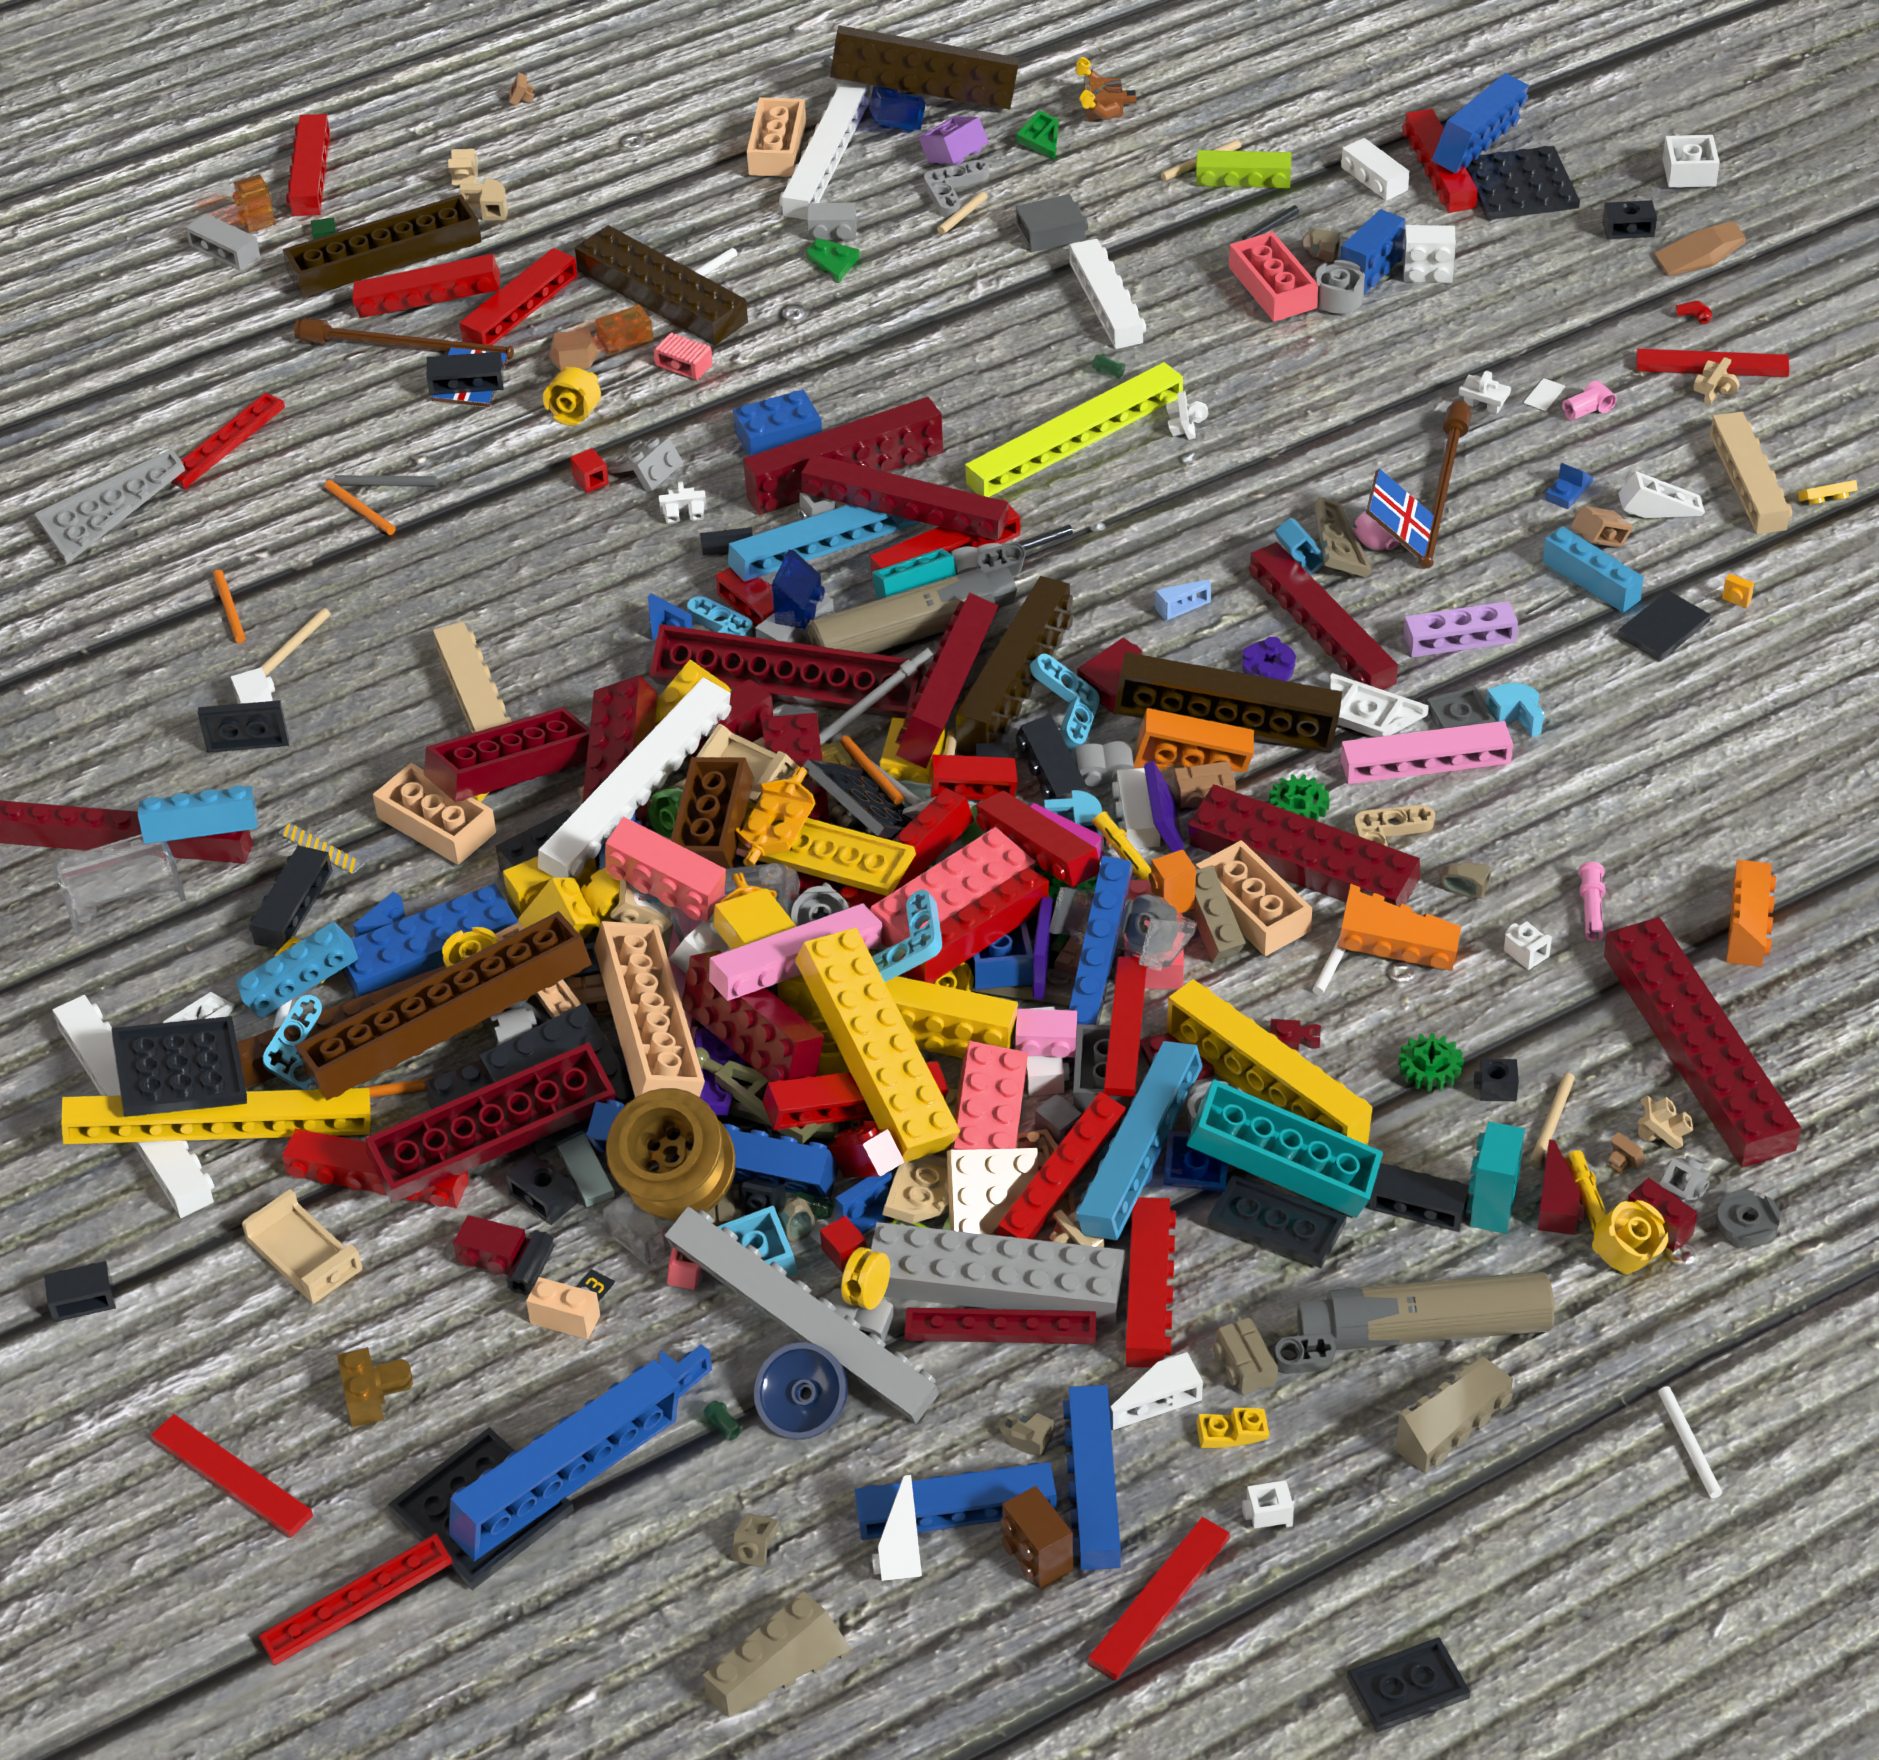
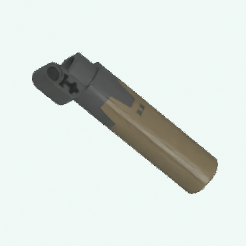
M1015 542L997 546L979 554L975 570L810 620L808 635L811 645L875 654L945 632L959 601L965 602L969 592L999 605L998 608L1013 604L1017 592L1013 576L1019 574L1022 570L1026 554L1025 549L1022 545ZM1012 557L1017 559V561H1011L1008 558Z
M1544 1271L1329 1290L1327 1300L1299 1302L1296 1312L1299 1336L1282 1338L1275 1347L1273 1359L1278 1366V1371L1285 1374L1316 1372L1330 1367L1335 1352L1338 1350L1548 1332L1552 1329L1555 1320L1551 1282ZM1316 1348H1321V1352L1325 1354V1357H1320L1319 1353L1315 1351ZM1304 1349H1306V1351H1305V1355H1307V1358H1306V1359H1303ZM1284 1350H1290L1294 1352L1297 1358L1287 1361L1282 1358L1280 1353Z

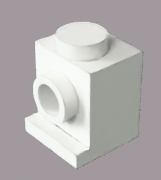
M1527 921L1520 926L1515 923L1505 933L1504 951L1527 970H1530L1549 957L1552 937L1549 934L1543 935Z
M1286 1480L1247 1486V1500H1242V1510L1245 1520H1252L1254 1529L1285 1524L1286 1527L1293 1526L1294 1507Z

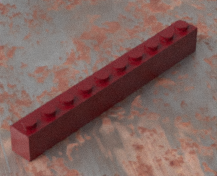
M0 800L1 844L243 864L246 863L253 845L250 830L144 844L138 811Z

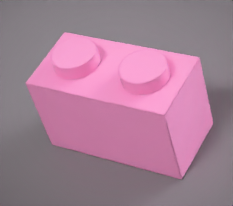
M1017 1009L1016 1050L1028 1052V1056L1075 1057L1077 1011Z

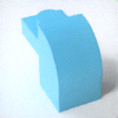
M1506 683L1487 689L1486 705L1497 722L1505 721L1507 724L1518 720L1531 737L1541 734L1544 713L1541 707L1538 706L1539 693L1534 688L1521 683Z
M1072 790V798L1044 800L1045 809L1102 835L1092 823L1093 819L1102 812L1100 802L1093 795L1083 791Z

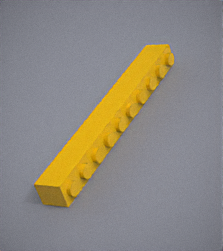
M351 1088L342 1095L326 1101L318 1089L246 1092L247 1104L124 1117L121 1095L62 1097L63 1144L291 1137L295 1128L333 1136L370 1135L369 1088Z

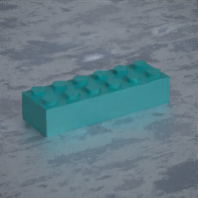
M1214 1079L1201 1100L1186 1145L1354 1218L1359 1216L1370 1200L1383 1152Z

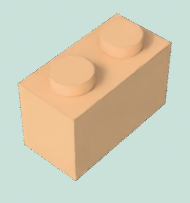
M541 1277L538 1278L526 1300L530 1324L587 1340L600 1317L596 1292Z

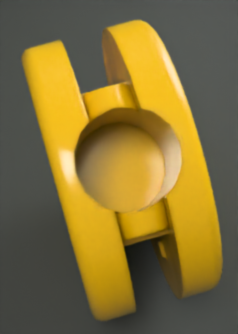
M860 1247L852 1253L845 1266L841 1284L842 1298L846 1304L852 1306L859 1305L867 1310H872L879 1305L886 1292L890 1277V1261L888 1256L883 1252H872V1250Z

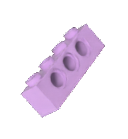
M1506 601L1405 616L1403 636L1411 657H1419L1514 643L1517 638L1518 621L1510 602Z

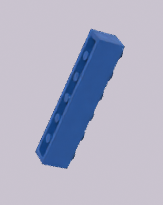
M1102 856L1069 1007L1070 1011H1077V1024H1100L1121 927V917L1125 908L1133 871L1132 862L1128 860Z
M1108 1386L1069 1387V1400H1063L1064 1420L1070 1419V1427H1065V1445L1072 1446V1454H1066L1067 1473H1074V1481H1068L1069 1501H1076V1509H1070L1071 1529H1078V1537H1073V1557H1080L1081 1570L1121 1568Z
M1050 1462L1041 1464L1030 1463L1026 1466L1011 1468L999 1467L982 1472L969 1471L960 1475L933 1476L929 1479L912 1481L917 1533L999 1522L1003 1518L1002 1504L1034 1486L1038 1487L1057 1512V1495ZM901 1481L894 1484L868 1485L864 1488L855 1489L861 1540L881 1538Z

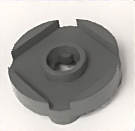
M1144 894L1137 896L1139 898H1136L1135 901H1130L1126 905L1121 917L1122 933H1126L1129 941L1126 943L1131 949L1139 953L1153 954L1167 950L1176 929L1177 911L1175 907L1169 905L1164 898L1157 895ZM1151 918L1152 927L1147 931L1148 926L1144 925L1145 920H1150Z
M1737 1190L1727 1194L1722 1199V1203L1717 1211L1716 1224L1719 1231L1724 1237L1729 1239L1732 1246L1735 1248L1760 1246L1776 1238L1781 1215L1778 1206L1771 1198L1764 1196L1763 1199L1760 1196L1754 1195L1755 1191ZM1743 1215H1747L1749 1218L1755 1219L1753 1221H1745L1742 1218Z

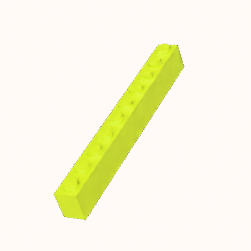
M1163 362L965 464L966 484L977 494L990 497L1178 399L1177 393L1183 391V376Z

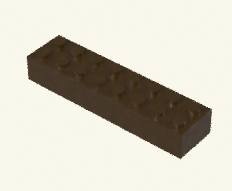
M838 25L830 78L1010 110L1019 57Z
M462 194L284 248L283 254L287 273L302 298L327 290L337 289L340 286L382 275L385 272L398 268H404L417 262L427 261L433 257L449 254L462 248H468L481 243L482 240L479 220Z
M609 225L574 247L577 271L714 346L748 323L747 302L745 298Z
M1044 576L1038 578L956 713L957 754L976 756V744L1001 743L1003 735L1009 733L1013 718L1019 716L1022 703L1025 699H1029L1034 683L1039 682L1031 673V662L1041 654H1048L1052 657L1055 648H1059L1062 643L1063 634L1066 630L1069 631L1072 626L1073 615H1070V608L1073 596L1070 595V583Z
M1125 652L1114 714L1143 719L1146 709L1150 708L1254 730V739L1331 753L1340 715L1343 691Z

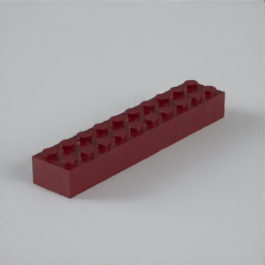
M659 624L649 676L656 684L669 685L688 661L692 660L725 683L731 690H734L750 679L770 693L773 701L848 711L900 670V665L908 659ZM923 664L918 668V673L912 678L907 677L863 713L905 719L926 675L927 669Z
M1657 917L1607 932L1604 949L1605 959L1741 1168L1796 1151L1801 1132L1800 1124L1662 919Z

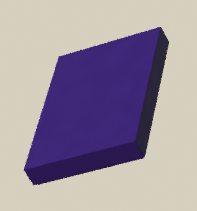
M1155 762L1145 763L1144 771L1154 826L1171 853L1184 850L1175 795Z
M1042 897L1040 901L1033 952L1034 999L1042 1000L1045 997L1050 946L1052 944V898Z

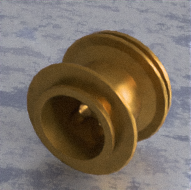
M677 1088L651 1090L627 1103L611 1124L606 1142L608 1166L617 1183L626 1190L633 1202L643 1211L655 1217L668 1220H677L688 1206L696 1212L701 1209L707 1213L724 1198L729 1190L735 1174L736 1156L734 1144L730 1134L717 1119L716 1114L699 1096ZM680 1132V1136L676 1140H670L673 1133ZM694 1142L692 1151L688 1150L690 1144ZM660 1143V1148L652 1152L653 1145ZM676 1155H679V1156H680L679 1159H678L676 1162L671 1163L670 1160H671L674 1156H676ZM653 1165H659L658 1171H651L650 1168Z

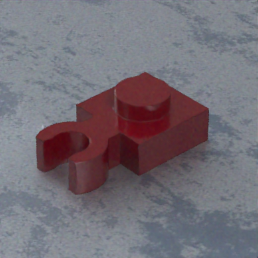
M1271 1019L1270 1033L1274 1034L1278 1040L1289 1048L1299 1051V1044H1304L1312 1049L1320 1048V1037H1312L1321 1036L1320 1025L1310 1024L1306 1027H1300L1301 1020Z

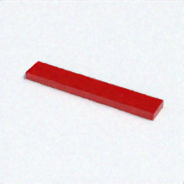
M1637 348L1636 352L1637 371L1703 374L1708 360L1720 364L1724 357L1731 359V364L1727 368L1728 374L1789 377L1790 371L1788 354Z
M265 392L184 457L181 461L185 471L170 483L186 489L285 408L284 401Z
M1118 957L1104 1094L1135 1096L1148 958Z
M173 1414L151 1434L154 1443L289 1538L313 1517L312 1509L177 1415Z
M1202 1516L1088 1657V1664L1117 1681L1229 1541L1230 1532Z
M434 1534L258 1636L274 1666L451 1565L453 1561L438 1535Z

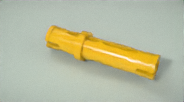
M1104 811L1098 814L1092 823L1105 837L1107 846L1109 848L1113 847L1121 859L1132 862V872L1138 880H1149L1148 875L1151 873V868L1126 838L1127 833L1124 829H1119L1107 812Z
M1575 1150L1569 1152L1564 1160L1580 1190L1581 1202L1585 1205V1212L1594 1233L1598 1222L1607 1213L1595 1185L1596 1178L1594 1173L1590 1172L1583 1152Z

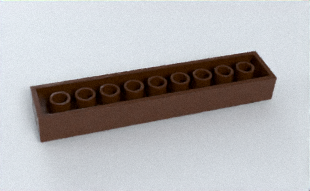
M558 911L295 1045V1048L306 1073L327 1101L342 1095L345 1091L361 1083L368 1082L372 1077L386 1070L395 1068L399 1063L413 1056L422 1054L428 1048L449 1040L461 1031L472 1028L493 1015L500 1014L504 1009L520 1001L527 1000L531 995L554 986L562 979L581 972L582 969L592 965L581 935Z

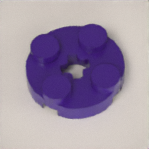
M1268 637L1243 649L1242 670L1244 674L1287 681L1292 677L1296 666V655L1289 646L1281 643L1279 638Z

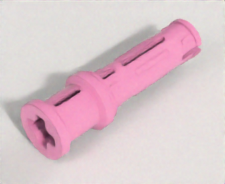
M1587 862L1579 867L1578 872L1582 879L1579 893L1584 899L1585 938L1588 941L1596 942L1598 941L1597 932L1599 940H1602L1604 937L1602 897L1605 895L1606 890L1602 883V877L1605 870L1600 863Z

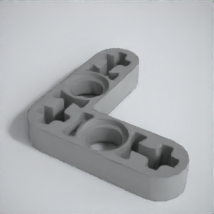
M973 160L930 170L925 173V189L941 216L950 218L961 209L960 199L953 188L988 179L989 163L984 160Z

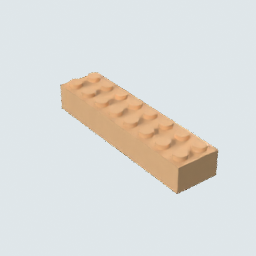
M602 921L594 950L635 1098L648 1091L660 1088L686 1090L700 1097L705 1081L659 926Z

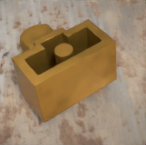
M368 1347L337 1354L352 1427L384 1420L381 1404H385L384 1396L409 1390L413 1385L411 1367L404 1359L373 1366Z

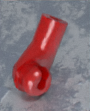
M1698 300L1676 305L1678 317L1692 314L1701 324H1707L1711 321L1712 311Z

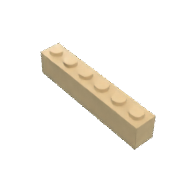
M1743 411L1713 415L1710 436L1756 534L1787 530L1788 521L1792 518V508L1790 504L1786 503L1783 489L1776 482V475L1774 470H1771L1768 465L1767 455L1763 454L1760 449V442L1752 432L1751 422L1746 420Z
M464 621L434 629L437 652L471 733L511 722L509 716H504L506 710L503 700H497L496 698L498 697V690L495 682L489 681L491 680V675L487 664L482 665L484 663L480 647L475 648L477 644L473 631L467 630Z

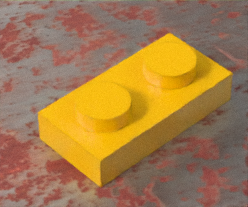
M1856 480L1797 492L1799 502L1808 500L1809 505L1825 502L1824 497L1833 495V500L1848 498L1849 492L1857 491L1858 489Z

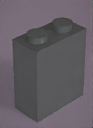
M1070 194L1016 206V226L1031 252L1085 240V230H1088V221L1086 216H1082L1079 204L1073 201Z

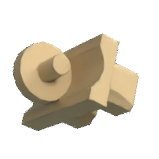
M1724 357L1720 364L1708 360L1703 370V376L1698 375L1695 379L1693 391L1705 395L1704 403L1712 404L1719 392L1732 395L1739 389V381L1736 376L1727 373L1731 359Z
M1649 1096L1640 1099L1641 1104L1645 1108L1644 1117L1638 1120L1639 1136L1645 1141L1662 1138L1675 1150L1682 1147V1136L1693 1131L1692 1118L1686 1112L1675 1116V1105L1667 1097L1657 1102Z
M1060 1209L1053 1213V1218L1057 1222L1053 1233L1049 1236L1052 1242L1104 1248V1238L1085 1236L1081 1233L1080 1223L1076 1219V1211L1065 1215Z

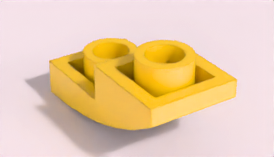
M1233 1407L1230 1415L1199 1414L1196 1420L1201 1448H1225L1247 1445L1267 1440L1270 1436L1265 1409Z

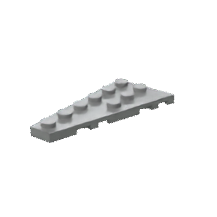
M171 449L34 513L41 528L68 564L185 471L182 461Z

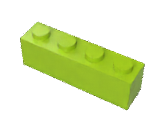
M1198 150L1196 186L1290 188L1292 152Z

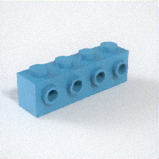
M1563 526L1545 538L1542 562L1622 613L1641 600L1644 576Z
M236 785L223 790L207 789L201 793L194 794L178 793L172 797L165 798L149 797L139 801L138 818L144 844L251 830L258 827V813L252 786Z
M333 921L236 980L242 1001L262 1018L358 960V956L352 939Z

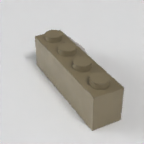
M1484 1356L1459 1372L1452 1385L1444 1382L1438 1386L1433 1398L1430 1399L1425 1395L1416 1402L1418 1408L1413 1411L1406 1408L1399 1413L1396 1451L1423 1473H1427L1434 1465L1436 1467L1440 1466L1453 1448L1456 1446L1461 1447L1467 1441L1472 1431L1477 1427H1484L1489 1421L1491 1414L1498 1408L1503 1409L1509 1404L1513 1396L1511 1393L1513 1378Z
M802 1591L703 1675L706 1697L730 1718L768 1698V1693L781 1686L787 1688L796 1683L798 1677L812 1670L815 1673L827 1667V1662L839 1656L842 1659L852 1654V1650L827 1611L807 1593Z

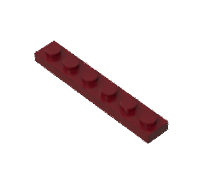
M907 1307L905 1341L1096 1344V1311Z

